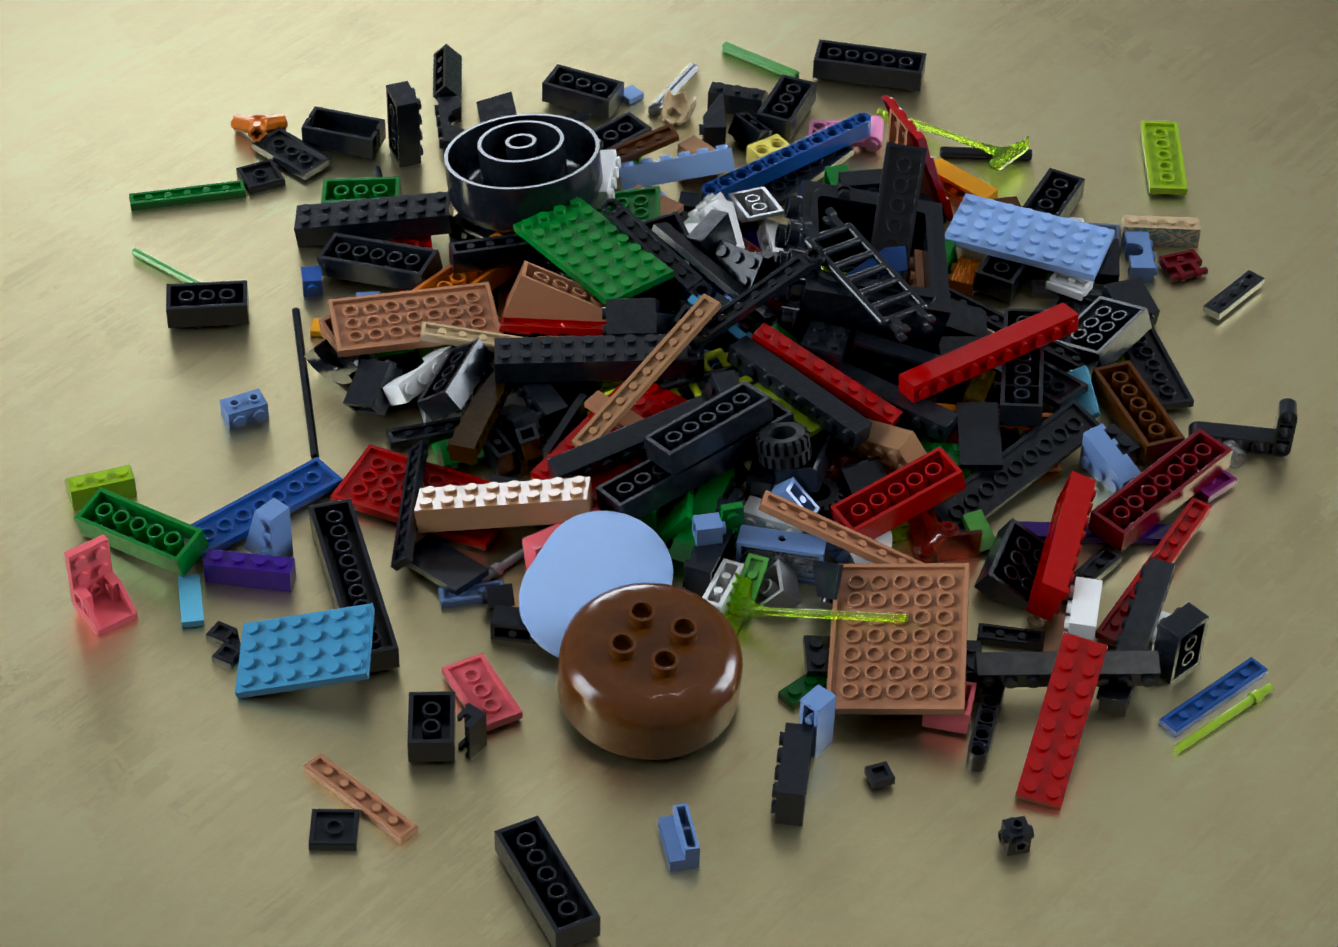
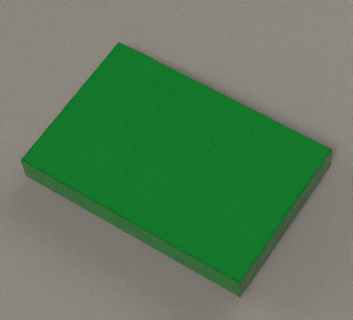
M694 489L660 507L657 534L664 544L692 521Z

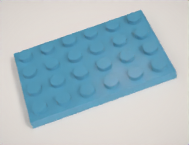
M373 604L243 623L235 688L237 698L369 679L375 613Z

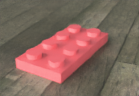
M483 653L442 667V675L452 690L455 691L464 708L467 703H470L486 713L487 731L523 718V711Z

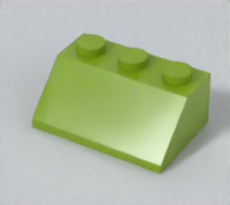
M130 465L65 479V485L74 511L82 509L100 487L127 499L137 497L135 477Z

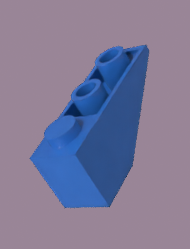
M905 246L888 247L879 251L882 257L899 275H903V271L908 270ZM871 258L845 275H851L879 264ZM884 271V272L878 273V274H876V275L871 276V278H875V277H878V278H879V277H880V274L883 275V273H886V272Z

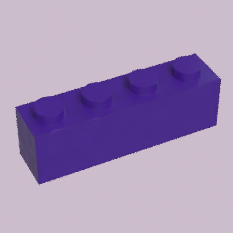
M208 549L203 563L205 583L292 592L296 579L295 558Z

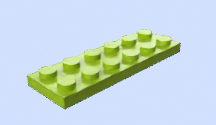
M1141 121L1140 131L1149 194L1187 195L1188 186L1178 122Z

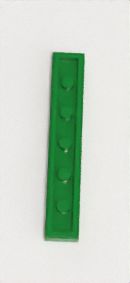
M239 180L129 194L131 211L241 198L246 197L244 181Z

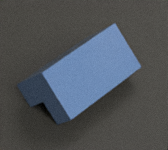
M688 803L673 805V815L658 817V830L669 870L672 872L699 868L700 846Z

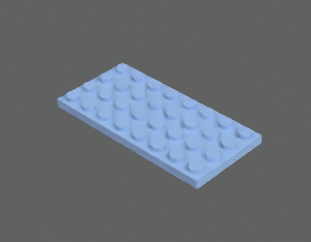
M966 193L944 235L945 240L955 242L958 248L1094 281L1114 238L1115 230Z

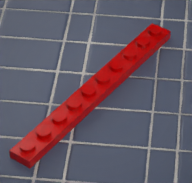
M1192 497L1150 557L1174 563L1211 512L1212 505ZM1141 569L1097 628L1095 638L1113 647L1115 646L1118 633L1122 634L1124 629H1121L1124 616L1129 617L1130 614L1127 611L1130 599H1135L1136 597L1134 594L1136 582H1141L1142 580L1140 577Z

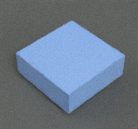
M634 85L624 88V101L629 105L644 98V93Z

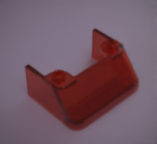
M933 507L902 524L914 559L923 563L979 558L982 530L960 532L958 526L953 522H939Z

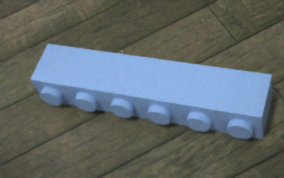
M727 144L718 145L715 150H708V148L697 149V153L690 154L689 151L679 152L676 157H671V154L659 156V160L652 161V158L641 159V163L633 164V161L624 162L621 168H618L622 190L632 189L637 184L648 187L735 171L732 148L727 147Z

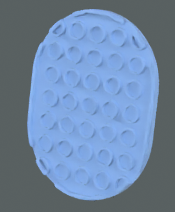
M592 511L574 516L554 530L523 577L519 591V612L522 622L538 645L559 658L560 644L570 620L583 605L596 596L623 585L633 583L672 585L673 565L671 556L659 535L648 525L632 516L614 511Z

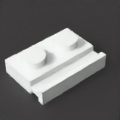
M1054 272L1049 281H1046L1045 289L1082 301L1083 297L1092 289L1094 281Z

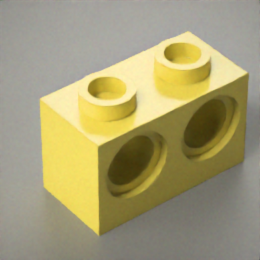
M774 134L747 145L746 161L751 163L790 144L780 135Z

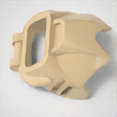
M667 90L663 98L662 121L671 123L673 126L686 123L696 106V97L693 96L691 100H688L686 91L672 95L671 90ZM675 113L681 117L679 119H675L669 116V114Z

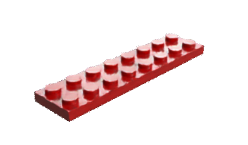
M1064 632L1015 797L1053 809H1061L1108 645Z

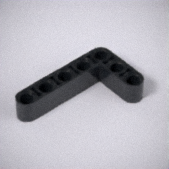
M1291 398L1279 401L1273 428L1195 421L1188 427V437L1200 428L1231 448L1232 452L1284 457L1290 453L1297 424V403Z
M966 670V681L975 683V672ZM993 687L991 689L976 688L974 703L979 704L966 759V766L971 771L980 772L987 767L1003 704L1005 687Z

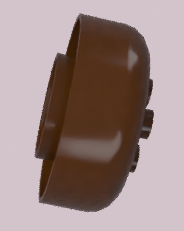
M633 583L616 587L591 599L570 620L563 635L559 651L557 679L559 700L572 725L584 737L605 750L621 756L645 760L670 759L683 756L711 743L731 722L737 709L742 679L743 657L736 631L724 614L706 599L689 590L662 583Z

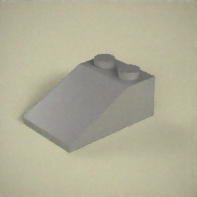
M765 186L728 194V199L733 202L737 219L740 222H749L784 214V210Z

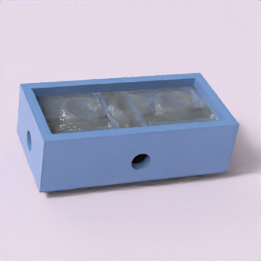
M741 525L736 545V562L745 564L748 553L769 558V566L779 559L797 572L798 583L815 585L813 574L814 560L826 562L827 542L810 534Z

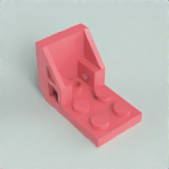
M104 534L64 552L72 603L77 613L98 637L138 619L137 611L122 581L112 570L109 541Z

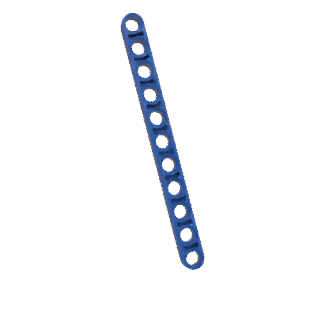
M858 113L742 166L735 171L705 183L702 186V201H704L703 198L708 194L713 193L715 195L720 191L726 200L729 201V193L758 188L868 137L871 134V116L867 113Z

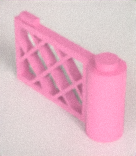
M876 115L871 116V134L849 146L864 147L869 152L880 150L884 128L883 119ZM810 120L808 136L843 120ZM814 127H822V129L817 130Z

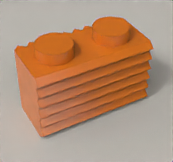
M960 256L957 263L953 262L951 274H948L949 287L971 298L974 291L976 271L982 262Z

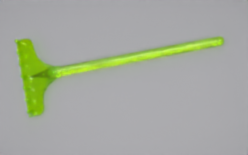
M879 108L877 110L879 115L889 118L886 109ZM908 117V119L913 121L916 128L992 154L993 159L989 162V167L997 172L1030 149L1029 136L1026 137V140L1016 142L1013 145L998 147Z
M738 573L734 574L738 580V585L734 582L732 583L736 593H729L733 604L730 602L726 603L730 609V614L726 611L724 612L725 617L733 626L737 636H739L742 627L749 620L757 616L905 623L909 620L908 615L903 613L765 607L755 603L751 596L752 580L748 577L743 578Z

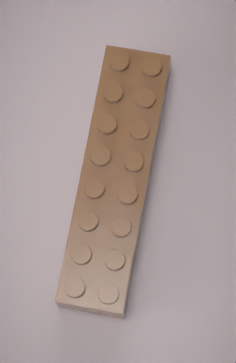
M583 476L563 479L556 477L548 480L533 479L531 481L513 480L504 483L490 482L488 484L470 483L460 486L447 485L445 487L427 486L419 490L414 514L418 533L562 524L574 516L592 512L594 496L591 477Z

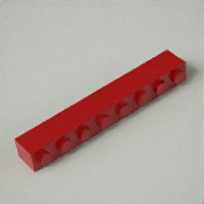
M765 322L753 333L752 340L865 418L897 426L903 411Z

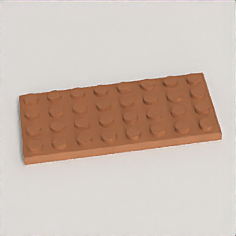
M489 282L328 300L338 357L447 345L421 341L422 321L502 333L498 331L500 323Z

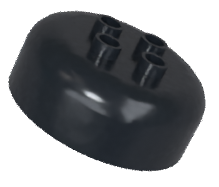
M533 113L491 119L460 133L450 142L444 153L448 193L454 209L471 224L497 232L515 233L514 224L539 212L552 211L554 206L560 204L567 206L570 204L569 201L576 197L583 199L592 206L598 198V192L603 181L600 143L596 133L590 127L577 120L559 115Z

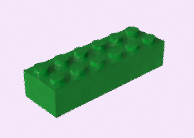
M101 487L74 518L82 535L94 539L104 534L108 538L110 547L181 577L188 573L209 547L202 529Z

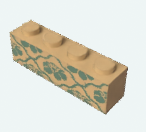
M1122 215L1120 226L1121 245L1124 242L1125 231H1140L1149 233V238L1153 240V246L1198 248L1201 233L1200 220L1194 217Z

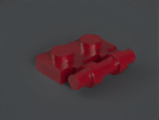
M1194 249L1163 255L1158 258V263L1166 274L1174 273L1170 275L1171 282H1184L1186 279L1201 278L1202 275L1208 274L1207 267L1200 268L1202 266V259Z

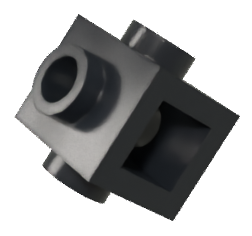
M1025 816L1002 820L1001 830H998V839L1006 855L1011 856L1030 852L1034 830L1031 824L1028 825Z

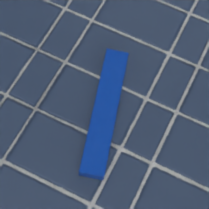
M1250 657L1159 720V725L1176 738L1265 677L1268 669Z

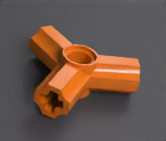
M236 114L233 115L231 120V128L234 131L248 133L253 141H261L265 135L279 127L285 131L288 127V121L284 114L271 116Z

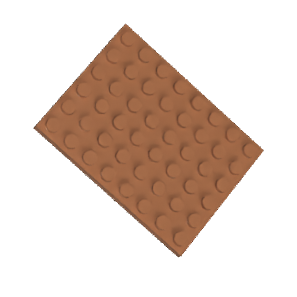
M969 563L842 564L844 566L838 598L833 600L827 676V690L836 695L835 714L964 715Z

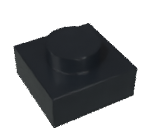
M887 761L865 766L864 773L873 789L895 784V776Z

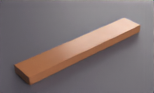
M320 753L303 765L304 772L353 809H360L362 816L400 845L418 832L416 824Z

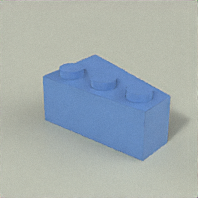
M1102 423L1084 432L1079 464L1111 492L1116 493L1141 474V472L1127 454L1123 455L1116 446L1118 442L1115 438L1110 439L1104 431L1106 427Z
M272 498L255 510L244 549L252 554L287 558L293 556L289 507L276 498Z

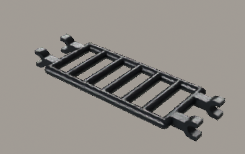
M833 207L825 209V213L828 216L822 218V222L825 225H830L832 229L820 233L812 226L811 220L807 215L800 217L799 221L802 225L797 226L796 230L800 234H805L804 243L807 247L811 248V246L815 247V245L818 247L816 242L845 232H849L853 236V239L824 248L825 261L823 264L880 326L888 325L895 332V336L900 343L907 340L908 337L905 333L911 330L907 324H903L900 321L901 319L913 315L920 322V326L925 333L932 331L933 327L930 324L934 323L936 318L926 313L925 310H927L928 305L853 224H844L837 217ZM861 245L866 250V252L835 263L828 257ZM871 258L879 264L845 276L840 270ZM884 271L891 277L860 290L853 284V282ZM898 285L904 291L874 303H870L865 297ZM909 298L916 304L913 307L883 317L877 311Z

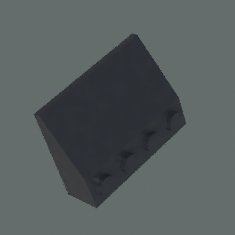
M1099 296L1079 315L1078 331L1057 341L1098 360L1099 367L1114 364L1152 328L1146 307Z
M1012 518L998 531L974 587L991 600L1026 610L1045 541Z

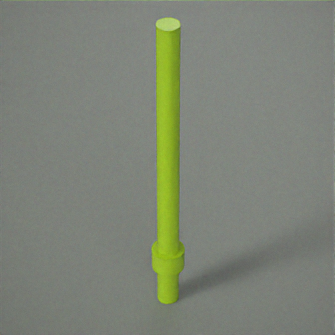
M1267 683L1260 689H1254L1247 694L1245 699L1174 745L1173 751L1176 754L1181 753L1252 704L1257 705L1263 701L1264 696L1274 690V686L1271 683Z

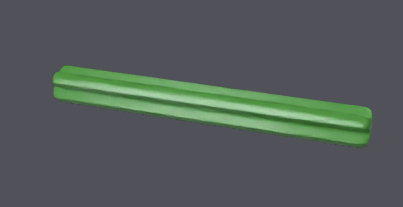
M729 42L722 44V52L780 76L784 74L799 78L800 73L795 69Z

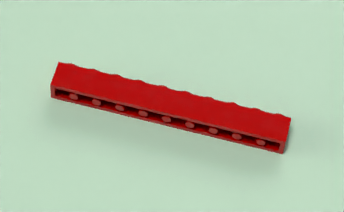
M1065 303L1058 304L899 374V392L913 403L923 400L1078 331L1079 314Z

